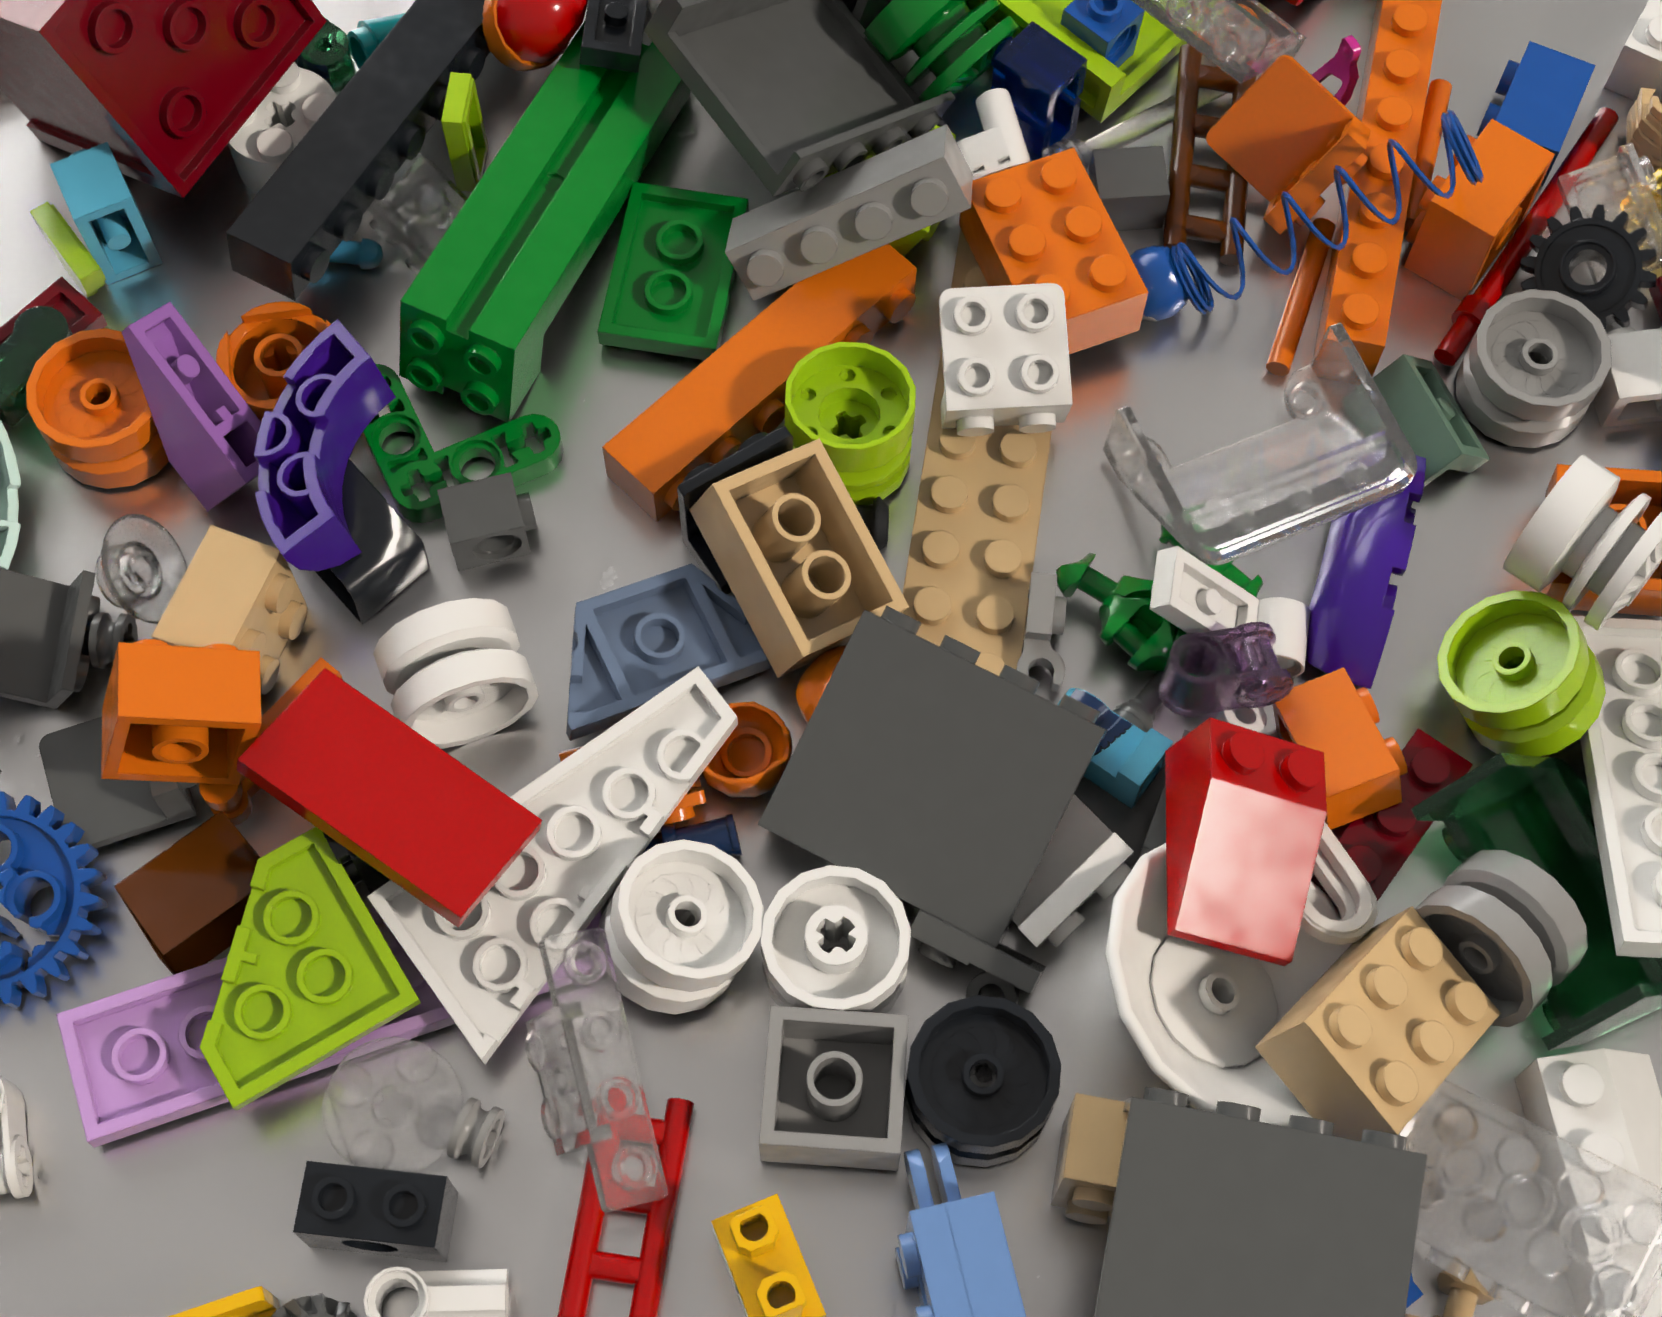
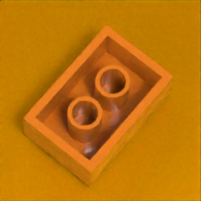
M1074 147L973 180L971 208L960 213L959 226L988 286L1055 283L1061 286L1065 295L1069 355L1140 330L1148 290Z

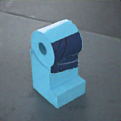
M1070 688L1065 694L1100 711L1095 724L1108 730L1105 738L1101 740L1084 777L1132 809L1165 766V751L1172 746L1173 741L1153 728H1150L1147 733L1111 711L1096 696L1082 689Z

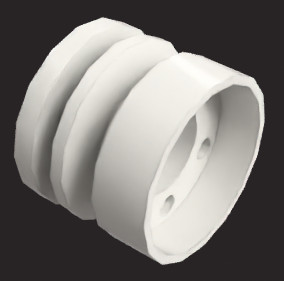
M1581 455L1557 482L1528 522L1504 561L1503 569L1538 592L1551 584L1561 572L1572 578L1562 601L1569 612L1576 607L1589 590L1599 596L1583 621L1598 631L1610 617L1632 603L1662 562V512L1656 517L1649 528L1645 530L1637 525L1647 509L1652 497L1643 492L1633 499L1620 513L1609 507L1621 478L1586 455Z

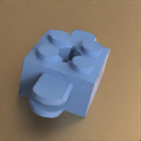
M946 1142L931 1146L932 1162L942 1204L934 1205L919 1149L904 1152L905 1168L915 1210L909 1211L905 1233L897 1235L899 1247L895 1248L904 1289L908 1290L917 1287L921 1306L915 1307V1316L1026 1317L994 1191L961 1199L949 1148Z

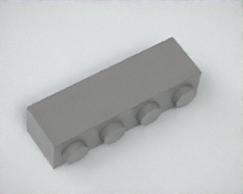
M946 124L830 175L806 191L796 190L733 218L725 253L753 301L970 209L973 174Z

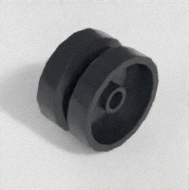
M981 995L949 1002L925 1020L910 1047L904 1100L912 1127L930 1149L932 1145L946 1142L952 1162L956 1164L990 1167L1014 1160L1037 1142L1052 1113L1053 1106L1059 1095L1061 1061L1049 1031L1031 1011L1006 998ZM975 1075L981 1083H987L992 1080L994 1084L989 1087H979L972 1082L970 1076Z

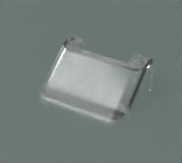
M1341 322L1327 328L1311 363L1296 370L1287 381L1284 389L1285 409L1293 420L1172 467L1162 447L1153 439L1145 436L1131 407L1126 405L1116 409L1103 447V451L1120 482L1188 553L1208 565L1229 563L1403 492L1410 485L1417 471V459L1413 449Z

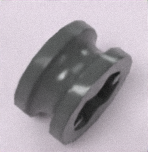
M97 612L94 615L90 625L88 640L89 658L94 668L106 669L109 663L114 662L118 642L134 643L138 641L137 624L133 614L121 613L116 620H113L110 614L105 612Z

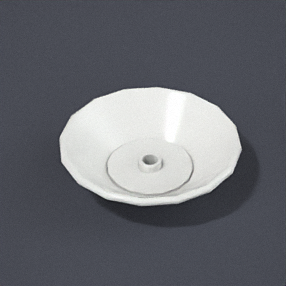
M1166 843L1143 854L1113 898L1105 955L1118 1014L1151 1071L1173 1091L1189 1095L1187 1103L1194 1109L1216 1113L1217 1101L1239 1103L1260 1108L1259 1122L1285 1127L1289 1125L1290 1115L1312 1118L1255 1046L1352 943L1333 945L1322 942L1306 933L1300 926L1293 960L1286 966H1281L1167 935ZM1311 881L1307 900L1320 914L1329 919L1340 920V915L1328 895Z

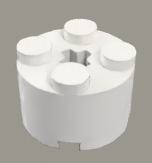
M295 62L228 143L242 181L256 195L337 97L325 79L310 70L298 67Z

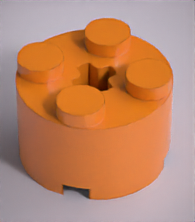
M281 301L266 303L252 308L241 316L243 323L230 335L226 331L219 342L216 363L260 422L265 411L273 412L281 393L285 389L287 382L283 376L299 354L323 330L331 325L327 319L326 321L313 314L311 308L300 303Z

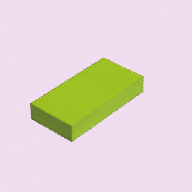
M451 72L441 124L457 191L472 192L483 176L488 142L474 78L468 73Z

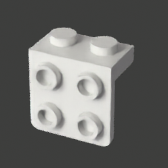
M1055 283L949 288L944 290L939 298L944 393L940 404L942 429L957 428L958 435L974 437L993 433L994 426L1019 425L1020 432L1043 433L1056 429V423H1064L1073 405L1065 295L1062 287Z
M1075 794L1012 917V920L1019 926L1018 929L1036 947H1040L1047 939L1058 947L1086 920L1077 910L1095 892L1106 900L1125 881L1132 870L1125 862L1134 854V851L1115 832L1113 833Z

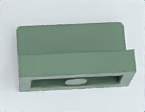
M1403 354L1349 397L1351 405L1380 455L1397 453L1426 458L1424 487L1448 469L1472 473L1490 460L1432 361Z

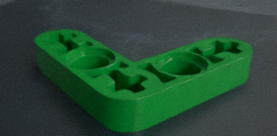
M376 364L396 398L387 404L390 413L381 417L377 414L362 433L398 511L407 520L424 524L443 518L437 490L446 488L448 485L442 473L450 470L454 485L475 481L464 477L461 473L464 464L472 458L486 457L494 462L495 468L488 477L511 472L514 487L550 473L562 461L563 446L559 428L552 419L539 414L521 416L434 452L400 378L393 369L386 365ZM399 431L408 432L415 438L413 446L403 454H389L382 449L383 441L392 433ZM536 437L539 443H543L544 450L534 454L530 447H526L525 440ZM501 448H508L509 456L512 457L514 465L505 466ZM423 483L424 487L429 490L430 498L419 501L412 490V487L416 484Z

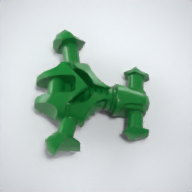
M1183 513L1172 520L1161 523V535L1159 538L1161 543H1170L1173 546L1181 547L1257 598L1258 592L1263 585L1262 578L1257 575L1251 580L1232 564L1234 559L1229 555L1230 551L1227 546L1217 540L1212 541L1208 537L1203 539L1186 524L1190 519L1189 515ZM1093 553L1087 554L1078 562L1065 564L1056 569L1057 587L1064 597L1071 598L1076 589H1079L1102 603L1099 608L1102 627L1099 638L1107 647L1115 642L1132 657L1127 665L1138 672L1147 670L1166 671L1175 667L1191 686L1186 697V703L1197 709L1214 708L1217 691L1229 673L1225 666L1211 672L1195 652V649L1200 647L1201 641L1150 610L1153 580L1124 575L1118 582H1115L1090 567L1096 556Z

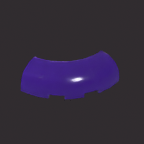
M338 319L323 330L299 354L284 374L283 378L287 385L281 393L273 412H264L254 452V457L259 463V491L255 492V497L261 519L271 540L282 556L299 570H325L339 566L362 553L354 542L344 517L342 504L344 474L349 457L362 432L371 420L396 398L371 356Z
M1387 453L1365 460L1346 476L1335 495L1329 534L1309 606L1311 613L1306 660L1327 674L1344 667L1352 683L1361 687L1365 686L1369 689L1372 687L1395 610H1393L1397 594V585L1389 584L1391 574L1403 576L1406 571L1416 525L1413 524L1416 509L1411 508L1413 501L1419 503L1423 494L1426 472V458L1411 454Z

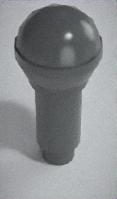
M1175 667L1166 671H1157L1135 699H1130L1128 702L1116 706L1113 712L1147 733L1150 728H1153L1155 713L1176 688V682L1180 678L1179 671Z

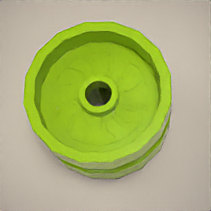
M1513 590L1486 597L1461 613L1446 631L1437 655L1439 680L1457 706L1466 724L1481 745L1504 757L1537 758L1557 753L1579 740L1598 718L1606 694L1602 668L1587 645L1586 638L1578 622L1562 602L1542 592Z

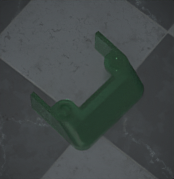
M1499 753L1411 808L1417 821H1443L1446 826L1442 829L1443 839L1452 854L1461 862L1481 850H1505L1530 860L1550 874L1575 901L1586 924L1588 948L1580 964L1560 984L1551 987L1547 995V1001L1542 1004L1544 1015L1554 1032L1542 1038L1549 1051L1585 1044L1662 1008V958L1616 956L1589 791L1577 773L1565 761L1559 758Z

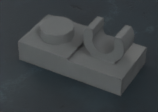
M919 910L911 926V936L921 941L918 951L922 955L949 968H954L958 960L967 966L971 963L984 970V972L979 973L969 983L966 990V998L980 995L984 985L995 984L1003 990L1006 999L1018 1004V988L1031 994L1046 968L1041 963L1002 943L995 948L923 910Z

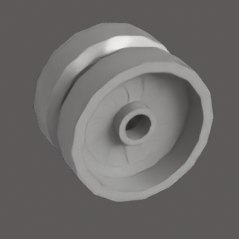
M1535 289L1506 295L1487 309L1456 373L1457 399L1466 418L1485 436L1505 445L1538 448L1559 442L1578 427L1590 403L1600 390L1612 365L1611 341L1600 319L1580 301L1557 291Z
M1481 850L1466 858L1446 878L1443 887L1432 892L1415 908L1500 1011L1501 1014L1491 1026L1511 1027L1525 1021L1546 999L1551 987L1560 984L1580 964L1588 948L1586 924L1570 895L1554 877L1536 864L1505 850Z

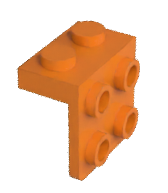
M1282 55L1260 75L1210 128L1206 141L1222 159L1269 201L1263 220L1281 235L1287 229L1281 201L1282 191L1288 192L1310 220L1325 202V199L1320 195L1335 181V165L1341 166L1352 178L1366 163L1368 157L1363 152L1366 149L1371 130L1293 57ZM1340 175L1342 185H1344L1347 182ZM1288 202L1292 223L1295 222L1302 227L1305 223Z

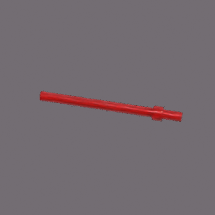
M1608 107L1598 109L1474 294L1466 295L1451 316L1453 325L1434 351L1435 358L1441 364L1453 366L1474 337L1487 309L1498 301L1521 267V258L1527 257L1533 249L1529 242L1532 234L1539 236L1543 234L1548 227L1547 219L1556 215L1617 124L1619 117L1614 110Z

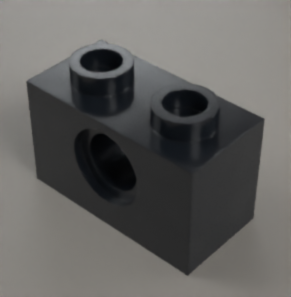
M307 1161L293 1233L309 1247L447 1262L458 1191L447 1176Z

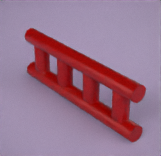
M614 1088L600 1089L557 1317H586L593 1279L634 1285L629 1317L658 1316L694 1108L693 1102L681 1098H668L663 1120L623 1114L627 1093ZM618 1141L659 1147L652 1188L611 1182ZM606 1209L647 1215L639 1257L598 1251Z

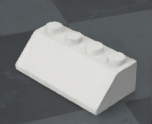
M1601 1048L1537 1058L1515 1077L1579 1317H1662V1097L1650 1056L1648 1054Z

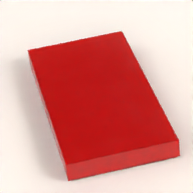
M326 668L309 683L237 759L236 771L458 928L539 832L543 821Z

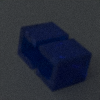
M1033 21L1016 37L1009 36L1004 39L996 49L991 60V65L994 67L991 89L1003 88L1009 91L1032 161L1052 155L1076 131L1081 99L1078 96L1083 91L1088 59Z

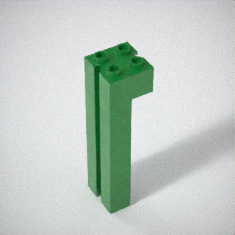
M585 21L400 300L399 376L408 379L416 387L425 391H436L444 394L447 387L461 393V400L470 410L481 415L494 416L505 422L511 421L540 373L545 332L630 195L633 182L639 180L691 93L690 89L653 42L649 46L642 43L638 73L579 64Z

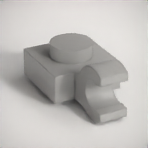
M1032 572L1028 589L1029 602L1022 655L1018 660L1016 670L1029 675L1028 671L1032 667L1043 666L1047 668L1052 676L1050 683L1051 692H1059L1065 677V664L1062 657L1052 649L1050 640L1052 634L1063 635L1067 597L1055 596L1057 574Z

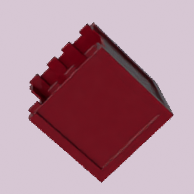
M0 0V89L29 120L26 126L40 141L72 154L76 151L90 149L108 142L122 174L184 198L327 21L312 0Z

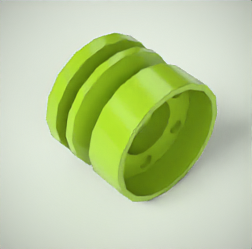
M837 342L814 349L796 363L786 381L785 426L793 436V449L820 438L855 505L873 504V500H876L877 497H881L882 500L900 487L909 470L916 387L907 368L888 351L870 344Z

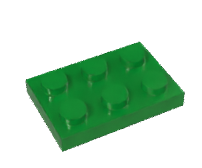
M633 182L597 331L599 344L705 360L714 353L721 344L736 270L727 257L725 249L732 219L749 212L748 198Z

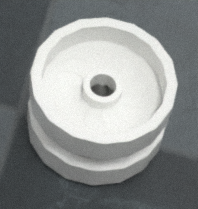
M468 598L448 601L418 611L389 629L378 640L373 652L384 686L388 693L394 695L391 702L394 716L440 749L468 744L499 732L515 723L532 709L539 696L526 657L517 653L520 643L509 611L505 605L493 599Z
M685 839L656 844L634 859L599 920L596 946L604 973L623 996L647 1010L677 1015L703 1009L724 994L737 972L741 970L762 936L764 907L752 877L737 859L717 847Z
M828 865L800 873L778 890L764 914L761 937L762 968L770 997L778 1006L888 1013L893 1008L906 982L911 928L903 903L884 881L859 868ZM835 947L830 953L826 952L829 948Z

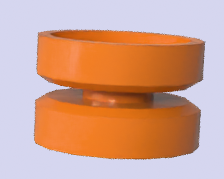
M108 328L79 331L54 343L36 361L26 384L27 409L65 472L82 484L112 489L134 486L158 474L169 462L121 331Z

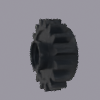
M1597 204L1592 218H1583L1579 208L1573 206L1570 209L1569 223L1562 225L1553 216L1547 219L1550 236L1547 239L1534 234L1530 237V246L1538 253L1537 257L1521 258L1520 265L1523 271L1534 274V277L1521 282L1522 291L1528 289L1557 291L1580 301L1600 319L1607 333V325L1615 321L1621 327L1630 326L1628 311L1631 307L1644 311L1647 308L1648 299L1640 290L1641 288L1656 287L1657 275L1650 271H1645L1643 268L1657 262L1656 250H1639V247L1647 239V231L1642 227L1628 233L1626 229L1629 217L1626 212L1622 211L1611 222L1605 220L1604 205ZM1585 261H1595L1606 269V273L1599 282L1593 285H1581L1571 277L1572 271L1578 264Z

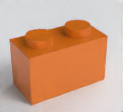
M1344 667L1272 695L1276 730L1280 738L1324 752L1327 802L1325 822L1331 830L1402 802L1400 776L1408 772L1403 753L1393 737L1383 739L1376 726L1380 719L1370 692L1365 686L1356 689Z

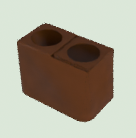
M221 811L179 839L169 849L164 850L114 885L158 958L174 975L207 964L231 946L237 925L240 926L251 892L250 883L257 860L261 857L223 811Z

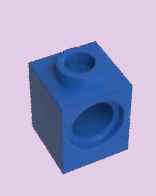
M1074 0L1063 10L1060 24L1115 66L1119 67L1134 54L1145 9L1133 0Z

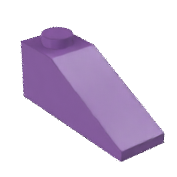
M170 301L130 324L121 332L168 460L208 512L258 477L259 463L254 457L261 422Z

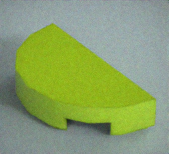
M47 201L29 211L50 247L81 292L87 298L96 294L98 289L105 284L106 278L103 271L53 204L50 205Z

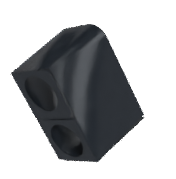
M349 459L342 486V504L347 527L362 553L339 566L315 572L363 625L413 581L429 570L430 565L422 539L396 510L387 503L383 495Z

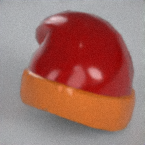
M485 0L482 25L489 51L499 62L518 71L526 72L548 67L565 52L571 38L583 23L588 0Z

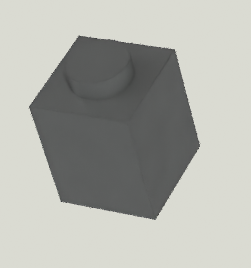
M1163 146L1092 150L1088 175L1116 230L1163 228L1170 198Z

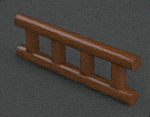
M1187 43L1180 47L1168 177L1170 198L1165 215L1163 246L1171 249L1173 245H1177L1179 242L1186 244L1187 238L1220 244L1219 261L1224 265L1235 266L1239 265L1229 220L1231 217L1236 218L1245 229L1249 183L1228 163L1226 169L1193 164L1195 137L1206 139L1210 128L1220 119L1219 117L1197 114L1199 88L1232 93V106L1256 81L1258 58L1250 53L1239 54L1235 57L1234 70L1202 65V47L1195 43ZM1191 187L1224 193L1222 220L1189 215ZM1238 231V235H1239V239H1240V243H1241V248H1242V253H1243V251H1244V238L1242 237V235H1241V234L1239 233V231Z

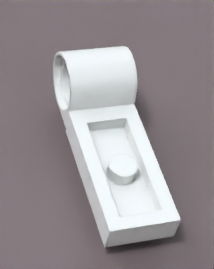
M1179 546L1157 551L1150 610L1229 660H1235L1258 675L1288 679L1297 677L1304 672L1311 613L1307 605L1284 597H1269L1259 600Z

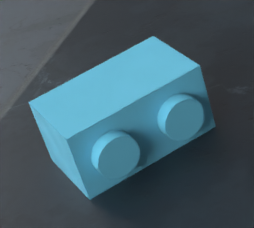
M108 142L90 149L76 151L69 157L50 164L72 218L92 257L102 269L107 285L163 264Z

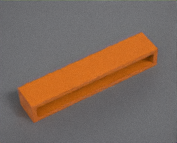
M888 243L795 283L602 446L607 476L656 522L672 509L679 511L677 487L683 482L689 472L704 463L711 462L716 464L736 453L742 443L751 436L761 432L770 433L781 424L785 418L786 381L798 361L816 348L837 342L870 344L874 334L889 321L897 323L908 314L916 300L917 267Z

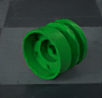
M892 0L869 24L864 34L888 62L901 58L911 50L916 53L919 59L904 78L906 84L909 87L913 86L930 72L936 77L920 95L919 99L922 102L950 91L953 95L959 94L1001 57V53L1008 41L1020 28L1012 16L1006 17L991 30L985 27L984 23L1001 6L998 0H987L973 10L965 3L966 0Z

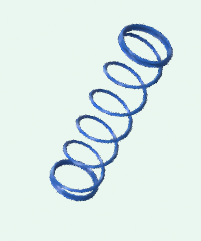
M1448 110L1447 113L1443 112L1441 115L1442 132L1450 174V189L1447 193H1443L1434 186L1396 140L1388 139L1387 152L1396 198V214L1392 219H1388L1380 213L1362 193L1348 173L1341 166L1335 165L1334 179L1343 222V240L1338 245L1329 241L1314 226L1288 192L1282 191L1281 201L1291 247V264L1286 270H1282L1273 264L1254 243L1236 218L1231 217L1229 222L1240 272V288L1234 295L1221 289L1211 279L1185 243L1179 242L1177 245H1173L1171 248L1173 266L1184 292L1195 309L1203 315L1213 311L1214 300L1209 285L1226 298L1237 300L1242 296L1245 287V266L1238 231L1256 255L1272 270L1287 276L1293 272L1297 248L1288 202L1321 242L1333 249L1342 250L1345 248L1349 236V223L1340 175L1376 217L1383 222L1392 225L1396 224L1402 211V198L1393 147L1419 179L1438 196L1449 199L1454 193L1456 176L1452 149L1468 181L1475 186L1477 182L1482 183L1484 177L1481 167L1454 111ZM1189 271H1190V273H1191V275H1192V277H1193V279H1194V281H1195V283H1196L1197 288L1195 287V284H1194V282H1193V280H1192V278H1191V276H1190V274H1189Z

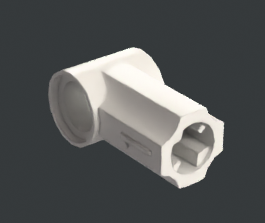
M391 1267L382 1270L372 1278L366 1287L363 1299L365 1313L368 1317H382L381 1308L387 1294L396 1288L407 1287L415 1290L418 1293L419 1299L417 1309L410 1317H509L508 1269L413 1271L405 1267Z

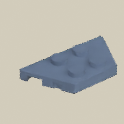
M691 563L577 602L574 613L566 734L569 740L572 741L613 726L698 666L715 688L771 669L772 666L735 596L727 595L720 591L712 578Z

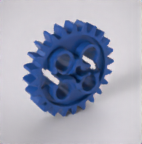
M0 791V842L10 840L11 842L9 858L0 866V903L15 918L29 924L30 927L46 935L60 937L58 941H46L45 945L34 946L32 957H29L28 950L10 942L2 941L0 947V998L5 1005L18 1008L21 1005L23 987L31 994L44 998L47 996L45 976L50 974L66 982L71 979L68 969L63 963L68 955L77 959H88L89 954L78 943L81 934L100 935L102 931L96 924L87 920L88 912L104 909L108 904L102 898L91 894L90 888L101 884L107 878L106 874L98 869L85 868L86 865L98 856L99 852L88 843L76 845L85 831L74 822L61 826L65 816L63 812L50 805L41 813V802L29 795H25L16 808L14 798ZM52 886L54 893L52 905L43 914L33 917L30 906L32 898L39 890ZM0 916V932L14 939L19 937L21 934L15 929L16 927L8 919ZM28 961V966H27V969L25 970V969H24V968H25V962Z

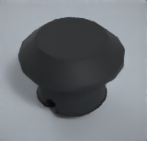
M877 497L876 500H873V505L855 506L880 551L888 542L889 506L881 497Z

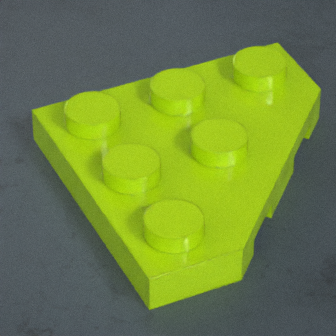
M317 827L310 829L257 860L250 883L251 892L240 926L237 925L221 977L223 982L211 1021L208 1020L200 1044V1049L235 1110L243 1108L421 1004L341 863H338L323 832Z

